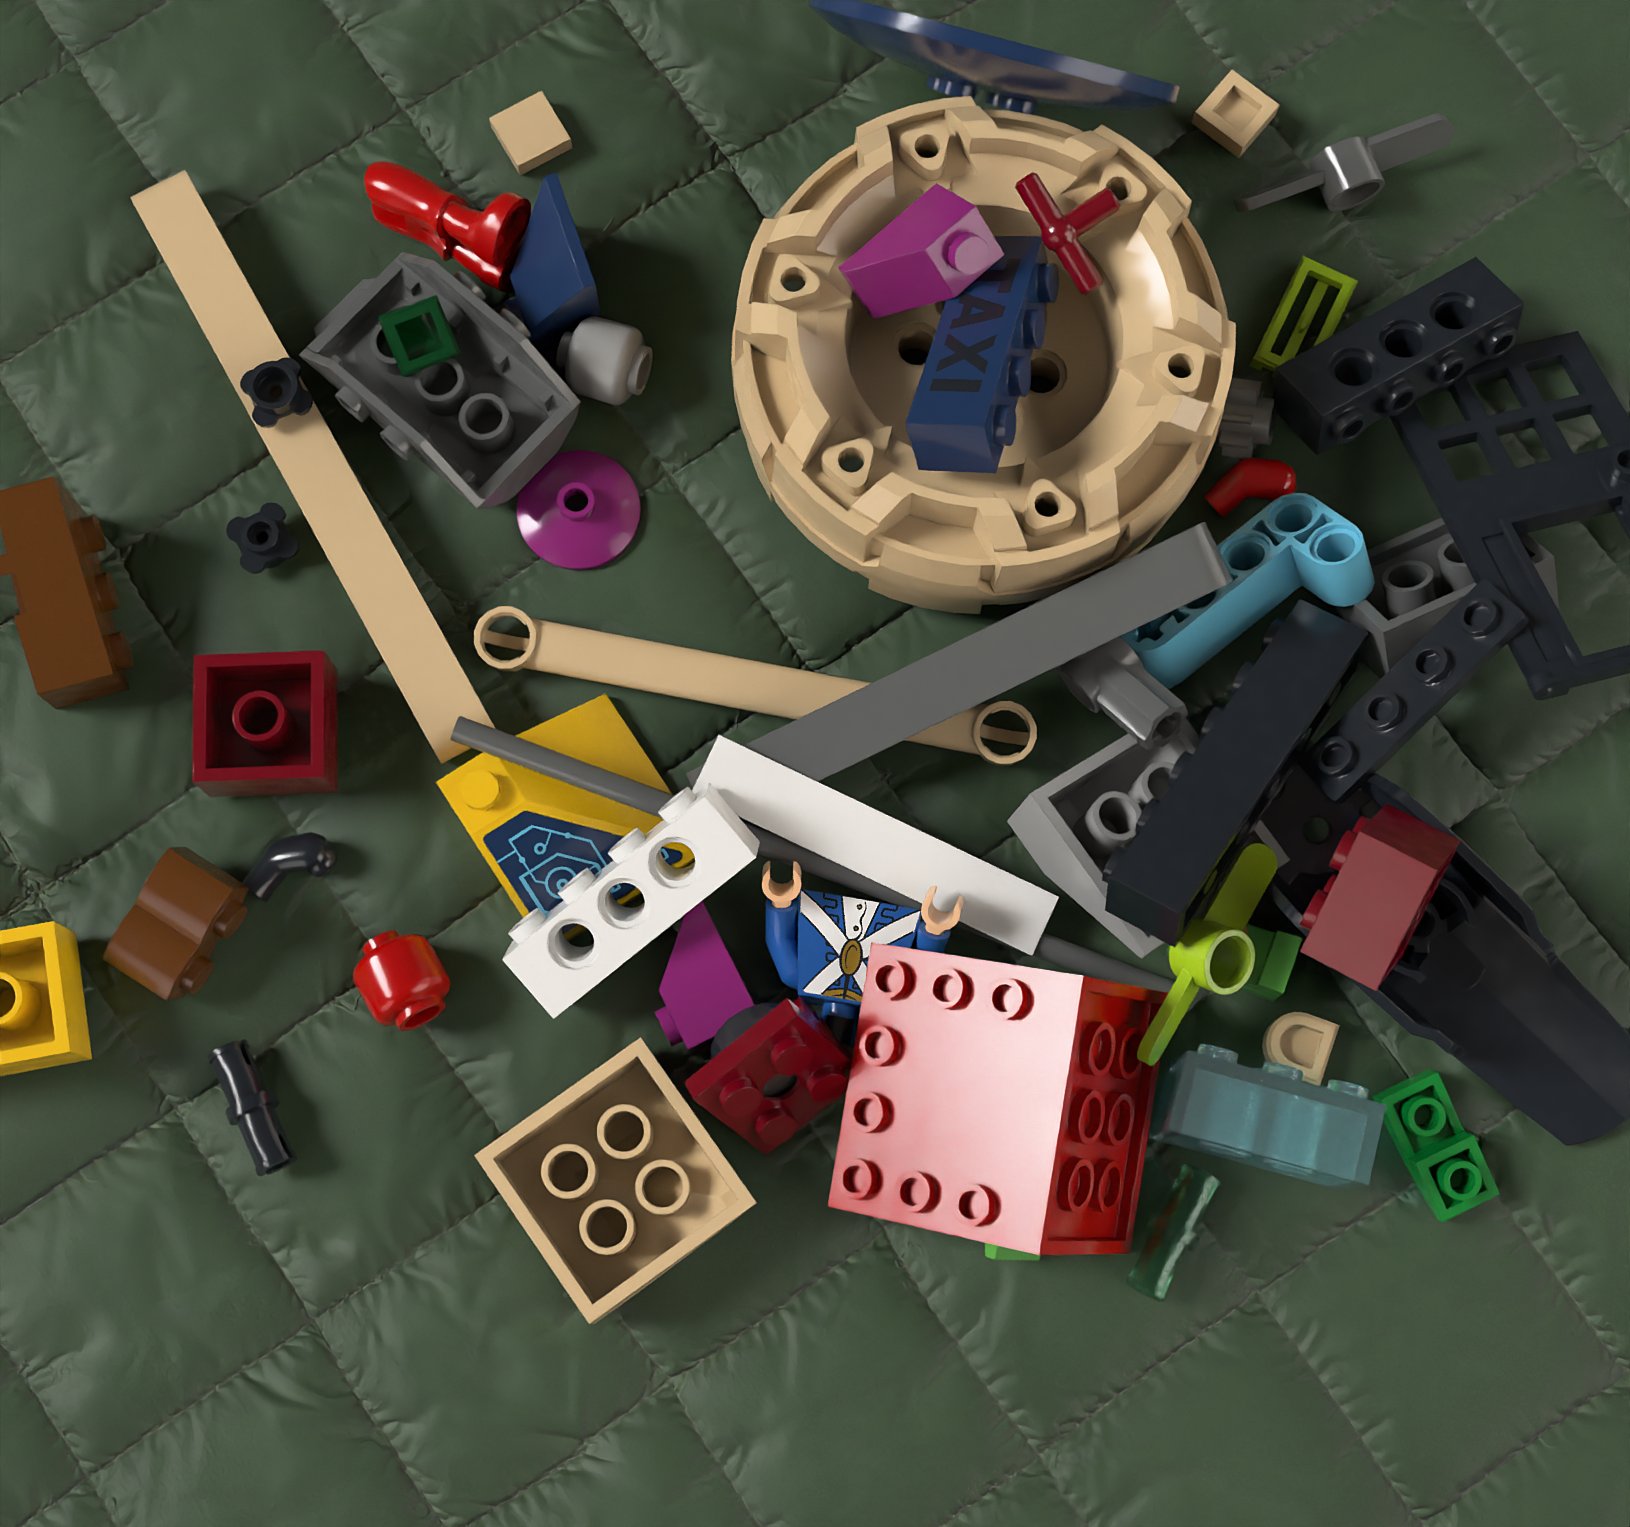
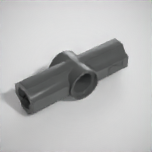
M1046 598L1034 600L1029 606L1036 604ZM1120 636L1055 667L1063 683L1085 707L1094 713H1098L1100 710L1104 711L1121 729L1123 728L1138 744H1141L1148 751L1154 747H1164L1179 733L1180 726L1188 715L1185 704L1144 669L1140 658Z

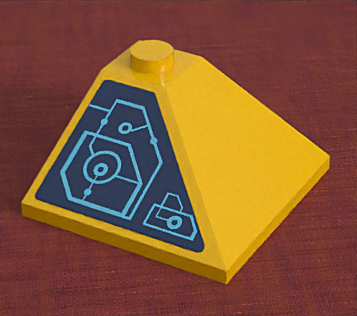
M606 693L516 735V737L672 794ZM484 752L436 782L523 918L536 908H539L546 915L563 901L558 892L573 877L586 868L595 875L613 861L608 852L625 835L637 827L645 835L664 820ZM671 842L661 847L663 859L673 867L683 868L695 860L692 850L683 843ZM619 883L611 887L613 898L621 906L626 905L642 894L639 888L630 883ZM571 923L562 927V933L564 938L570 941L588 928L581 924Z

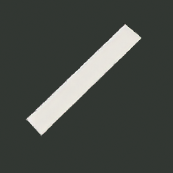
M720 735L692 790L696 794L708 783H711L739 817L922 904L929 888L937 886L932 902L939 911H952L955 908L959 894H961L964 898V906L959 919L960 922L1029 955H1033L1059 898L1044 889Z

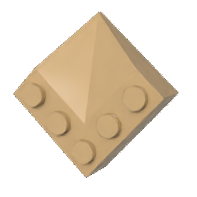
M641 1037L474 1155L589 1324H595L757 1204Z

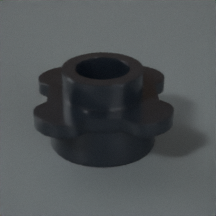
M284 357L278 361H267L258 365L253 370L247 371L242 376L240 387L251 398L254 405L252 418L260 427H274L280 418L293 413L302 416L307 414L312 408V395L303 389L299 380L301 367L294 359ZM275 388L282 389L281 396L272 397V390Z
M266 503L261 507L260 512L247 518L235 517L227 525L226 534L231 541L237 543L242 554L240 565L248 573L258 574L264 571L265 568L276 567L286 559L295 557L299 551V540L287 530L284 523L286 512L277 503ZM261 533H266L269 536L265 543L257 541Z

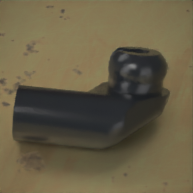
M314 832L279 838L268 846L241 883L248 886L249 891L267 903L290 872L306 869L316 877L328 874L336 864L337 852L334 847L325 843L326 839L324 836Z

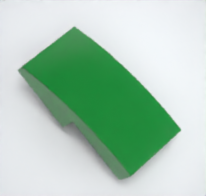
M1427 1069L1372 1096L1399 1154L1438 1221L1444 1222L1500 1194L1475 1136L1464 1131L1437 1071Z

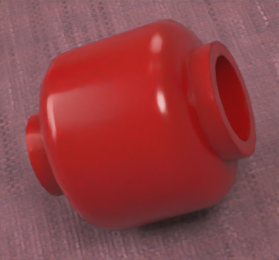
M389 930L375 936L363 946L362 950L365 956L356 965L353 980L370 1013L378 1023L384 1026L397 1025L400 1031H409L428 1023L444 1010L446 1003L443 999L450 989V977L431 943L425 937L419 934L400 936L396 930Z

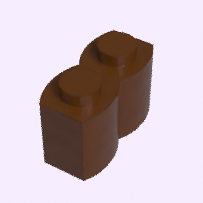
M187 847L168 848L149 874L139 893L136 904L127 913L106 948L103 960L166 1001L182 998L187 992L193 995L202 988L213 971L214 962L209 958L216 942L220 937L224 940L231 937L243 922L248 908L242 903L249 887Z

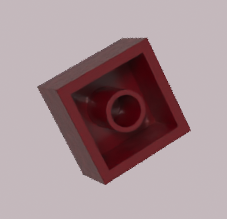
M324 650L194 655L192 782L209 797L338 793V669Z
M1387 803L1372 819L1362 815L1353 831L1350 829L1346 831L1330 861L1329 866L1340 871L1338 876L1332 874L1324 889L1317 890L1303 915L1300 926L1310 930L1300 952L1377 991L1402 957L1461 840Z

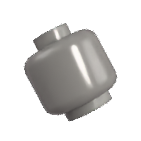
M590 316L580 322L574 333L566 331L563 334L557 350L556 364L557 367L565 369L566 385L573 393L612 405H621L632 394L639 396L643 392L651 371L653 353L652 348L645 346L644 337L637 328L601 317Z

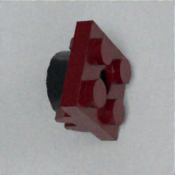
M801 997L794 1002L786 998L781 1003H762L745 1008L730 1017L716 1032L710 1046L711 1060L685 1081L694 1101L762 1153L768 1155L847 1091L853 1053L837 1040L821 1015L816 1010L811 1012Z

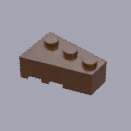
M54 476L0 490V529L6 554L0 555L1 576L11 574L20 613L13 617L37 695L55 709L129 690L125 669L133 667V657L126 635L123 631L116 632L111 610L120 607L119 597L110 573H102L97 552L106 550V543L97 516L95 514L88 515Z

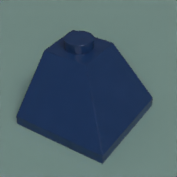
M557 172L544 176L510 275L516 298L505 302L507 310L513 313L526 326L531 335L529 337L531 344L539 353L557 348L563 334L566 331L574 333L582 320L590 316L601 317L596 285Z

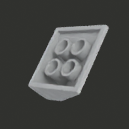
M1186 718L1180 726L1179 733L1164 747H1154L1149 751L1141 744H1138L1128 733L1031 792L1007 820L1043 873L1141 959L1165 944V942L1105 911L1108 884L1102 881V874L1115 849L1120 845L1128 849L1138 835L1135 833L1136 824L1146 804L1152 798L1161 801L1169 790L1168 779L1180 755L1184 751L1193 754L1202 742ZM1260 819L1242 848L1255 843L1269 846L1276 854L1278 869L1290 859ZM1230 866L1195 918L1203 916Z

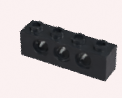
M1474 257L1276 367L1272 398L1277 399V414L1316 455L1338 443L1347 444L1356 439L1366 427L1387 415L1396 416L1404 412L1417 398L1437 387L1444 388L1452 385L1470 368L1488 358L1494 360L1508 352L1518 337L1517 331L1524 302L1477 257Z

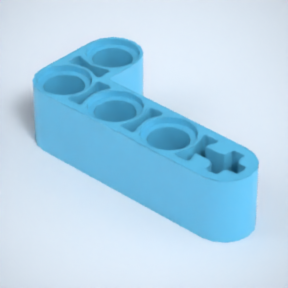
M1306 493L1283 495L1270 503L1217 546L1233 578L1232 582L1121 635V638L1140 658L1144 669L1163 686L1170 689L1185 680L1301 586H1304L1321 600L1333 606L1345 607L1364 600L1372 592L1375 580L1363 534L1356 525L1313 496Z

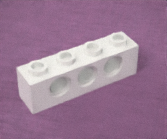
M708 783L696 794L689 787L680 791L658 811L664 819L645 835L638 827L629 832L609 850L608 854L613 859L612 862L595 875L588 868L578 873L558 892V895L563 899L561 903L546 915L539 908L534 909L509 931L508 934L514 941L510 944L502 960L553 1019L756 858L760 844L759 840L711 783ZM671 842L683 843L694 853L695 862L685 868L673 867L663 859L661 847ZM619 883L633 884L640 889L645 902L634 908L621 906L613 898L611 887ZM571 923L581 924L590 930L594 943L587 947L573 946L564 938L562 927Z

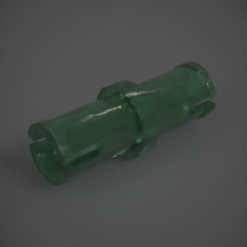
M1189 1164L1181 1166L1180 1174L1160 1215L1153 1214L1146 1226L1151 1233L1130 1276H1127L1125 1281L1132 1289L1158 1302L1165 1301L1166 1293L1187 1250L1195 1251L1200 1240L1199 1236L1195 1233L1216 1190H1219L1221 1182L1214 1176Z

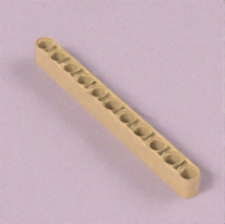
M184 169L131 196L130 198L439 761L443 764L471 749V747L450 740L459 716L494 729L495 727L316 404L313 401L312 408L307 414L299 416L293 413L280 418L277 424L271 428L260 427L252 418L254 405L249 395H246L240 387L242 376L247 371L253 370L264 362L278 361L284 357L289 358L186 170ZM299 376V380L301 382L303 389L308 391L301 377ZM273 389L271 392V396H281L282 389Z

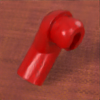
M1244 458L1203 495V498L1224 519L1246 497L1274 501L1283 495L1295 493L1297 487L1296 474L1292 467L1280 460Z

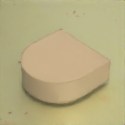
M1303 1012L1285 1014L1273 1021L1265 1031L1262 1042L1265 1060L1279 1075L1317 1088L1321 1084L1340 1025Z

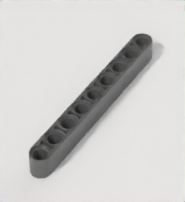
M1206 522L1200 523L743 745V747L818 782L1232 582L1233 578ZM704 765L686 773L692 788H694Z

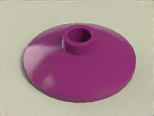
M573 450L554 455L520 490L517 499V521L520 532L529 548L545 562L566 570H589L611 562L621 555L632 542L640 522L639 495L630 475L611 458L592 451ZM576 494L585 496L588 499V504L583 510L573 512L565 507L569 497Z

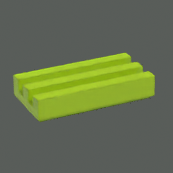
M1302 256L1250 367L1261 371L1262 367L1274 372L1272 377L1275 378L1276 367L1295 357L1329 285L1340 289L1313 347L1332 337L1358 280ZM1306 276H1312L1318 279L1282 356L1271 353L1270 351Z

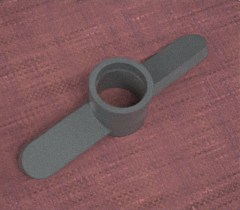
M1436 113L1367 139L1357 136L1336 142L1319 152L1311 160V169L1234 198L1237 212L1253 210L1316 186L1319 187L1330 211H1342L1355 207L1369 200L1383 189L1385 180L1381 171L1444 148L1453 137V124L1445 115Z

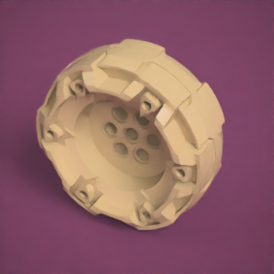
M971 96L942 98L913 104L881 115L856 127L853 145L830 158L807 178L779 209L773 219H763L752 242L742 272L732 335L731 366L734 398L749 454L770 500L775 501L786 517L820 550L852 572L859 573L868 578V589L914 606L951 613L980 614L982 605L1018 604L1047 598L1136 555L1152 540L1184 501L1199 477L1216 440L1232 379L1236 346V323L1228 320L1227 307L1216 271L1202 239L1188 219L1192 203L1191 199L1152 157L1128 139L1104 125H1100L1093 131L1083 132L1068 124L1037 115L1006 110H983L980 106H976ZM1032 172L1039 175L1063 215L1104 188L1111 189L1120 203L1119 211L1078 237V240L1103 278L1101 286L1087 295L1081 294L1057 254L1045 246L1048 263H1055L1057 265L1059 288L1056 301L1054 303H1047L1044 313V342L1041 349H1033L1030 367L1031 376H1042L1048 379L1054 389L1046 393H1037L1029 389L1026 397H1019L1015 409V439L1011 446H1004L996 473L919 470L905 423L925 364L912 365L907 363L900 355L909 349H920L929 354L946 300L874 319L868 315L838 267L936 183L975 205L993 236H1041L1040 227L1015 189L1016 183Z

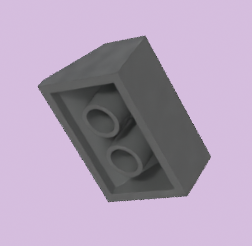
M1442 517L1367 550L1375 580L1372 592L1357 604L1345 607L1335 606L1341 619L1369 631L1362 661L1379 679L1476 586ZM1528 533L1518 535L1559 610L1554 556Z

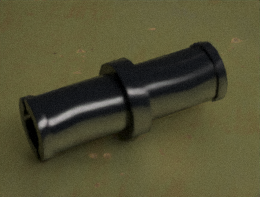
M242 1039L239 1042L236 1040L215 1049L207 1056L209 1064L213 1066L228 1101L229 1107L225 1111L230 1125H238L255 1164L257 1176L260 1177L288 1167L298 1157L290 1145L275 1110L280 1103L274 1090L266 1089L249 1050L248 1041Z

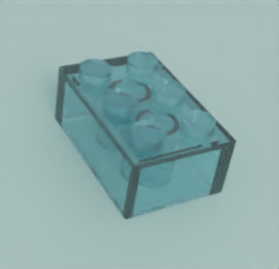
M1199 1044L1197 1051H1186L1168 1063L1150 1139L1338 1191L1369 1185L1386 1110L1385 1104L1367 1100L1369 1089L1339 1080H1329L1328 1087L1302 1082L1303 1071L1279 1063L1264 1062L1262 1069L1236 1064L1238 1058L1236 1052L1207 1044Z

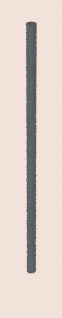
M462 716L458 717L450 740L659 818L662 817L658 811L675 796ZM743 821L760 842L757 852L759 855L792 867L793 861L800 865L802 871L897 906L922 909V903L769 830ZM960 921L954 926L1021 951ZM1044 932L1032 955L1091 978L1168 993L1175 983L1171 979Z

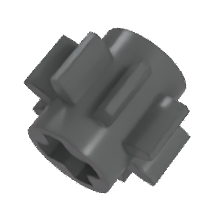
M1232 378L1231 388H1229L1224 412L1216 439H1220L1219 446H1222L1221 455L1252 458L1253 449H1256L1257 444L1270 446L1276 424L1277 399L1264 397V392L1261 391L1262 381Z

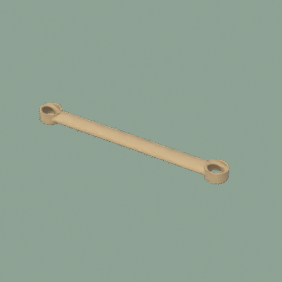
M499 606L487 611L479 619L474 630V645L478 655L488 665L503 672H516L527 668L794 720L871 684L870 682L533 619L522 610L512 606ZM515 617L528 626L530 638L500 634L489 631L488 628L500 618ZM485 643L526 652L520 658L501 661L492 657L487 652ZM998 701L991 705L980 703L905 739V741L978 754L985 761L994 765L1011 766L1022 761L1032 751L1037 739V726L1032 714L1022 705L1012 701ZM999 710H1009L1018 714L1025 721L1028 733L999 729L984 725L982 722L991 713ZM981 738L1026 747L1020 754L1017 752L1010 756H1000L991 752L986 746L984 747Z

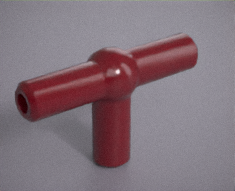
M1032 172L1019 180L1015 185V189L1040 227L1043 244L1057 254L1080 293L1087 295L1101 286L1103 278L1078 240V237L1119 211L1120 203L1112 190L1104 188L1063 215L1037 173Z

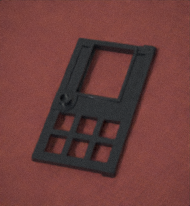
M1574 331L1512 346L1503 356L1494 360L1488 358L1465 371L1452 385L1444 388L1437 387L1421 396L1424 397L1446 391L1450 392L1466 422L1429 429L1415 401L1404 412L1396 416L1389 415L1476 585L1481 580H1488L1528 617V624L1507 644L1536 700H1546L1566 695L1569 692V688L1629 674L1630 645L1585 656L1582 655L1518 536L1614 512L1630 539V418L1580 333ZM1562 365L1579 395L1545 402L1528 372ZM1506 378L1522 408L1488 416L1471 385ZM1591 415L1609 446L1575 454L1556 422ZM1533 428L1552 460L1517 468L1513 464L1499 436ZM1477 442L1494 474L1459 482L1456 480L1441 450Z

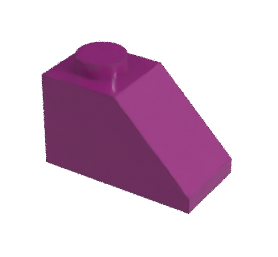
M936 183L839 266L838 269L868 315L875 319L956 297L997 262L1004 253L977 207Z
M703 901L684 915L659 988V993L666 1006L655 1011L671 1047L684 1042L690 1056L711 1046L716 1032L730 1017L745 1008L755 1006Z

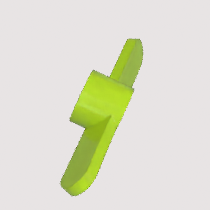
M1255 843L1243 847L1238 852L1203 916L1193 920L1175 948L1170 945L1169 962L1177 979L1140 1043L1137 1052L1138 1060L1149 1066L1154 1065L1159 1060L1200 987L1218 994L1228 995L1238 991L1249 979L1254 967L1255 949L1251 938L1243 932V929L1277 870V857L1269 846Z

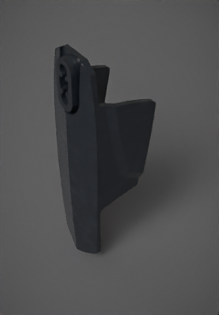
M1310 741V743H1309V745H1308V747H1307L1305 753H1306L1315 743H1313V742ZM1297 763L1281 787L1282 794L1278 798H1274L1261 818V821L1290 859L1285 865L1276 870L1265 892L1307 937L1310 930L1300 926L1303 915L1317 890L1324 889L1332 874L1338 876L1340 871L1330 867V861L1348 829L1353 831L1362 815L1372 819L1387 803L1459 840L1461 839L1408 792L1377 773H1374L1343 804L1339 805L1331 800ZM1319 817L1327 823L1328 834L1323 840L1313 842L1305 836L1304 824L1309 818ZM1461 840L1402 957L1377 991L1350 977L1348 978L1411 1035L1434 1041L1445 1052L1458 1059L1499 1094L1566 1146L1580 1144L1615 1130L1630 1118V1035L1559 959L1554 950L1553 943L1540 931L1534 910Z

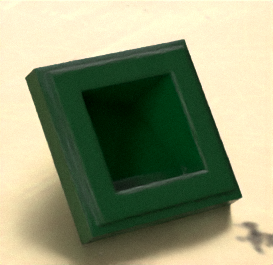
M437 295L378 315L379 322L402 377L461 355Z

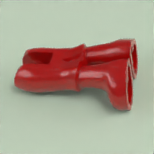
M387 161L375 162L369 165L364 176L366 193L372 202L373 217L377 222L394 232L428 245L444 261H449L453 258L464 268L476 275L481 282L504 293L510 294L514 292L510 275L531 217V203L527 198L516 193H501L484 211L470 209L462 197L443 190L434 182L409 168Z

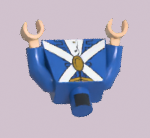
M770 861L764 864L762 870V889L767 896L765 902V943L780 979L787 986L797 989L798 998L801 997L806 1004L823 1006L821 1017L832 1030L837 1040L846 1048H854L871 942L943 954L950 936L949 929L954 927L959 921L964 906V898L959 894L955 908L952 911L942 912L936 909L932 900L937 886L929 888L920 910L801 889V868L795 861H793V878L788 883L780 884L771 879Z

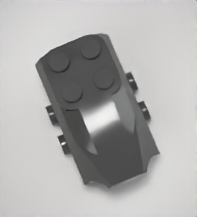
M402 252L377 278H364L314 327L316 338L299 356L339 390L335 397L351 415L361 422L370 416L383 427L384 430L380 433V436L401 458L408 461L415 455L475 508L490 509L513 498L559 451L576 421L581 401L530 343L528 338L531 335L526 326L507 309H502L498 314L483 302L485 295L471 278L461 271L452 276L434 260ZM437 295L461 355L402 377L379 322L378 315Z

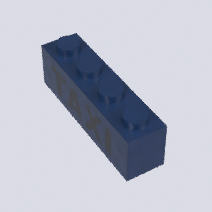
M994 236L1004 255L960 294L946 300L905 423L919 470L996 473L1004 446H1011L1013 444L1016 434V405L1019 397H1026L1029 392L1033 349H1041L1043 345L1045 309L1047 303H1054L1056 301L1059 288L1057 265L1055 263H1048L1045 245L1041 236Z

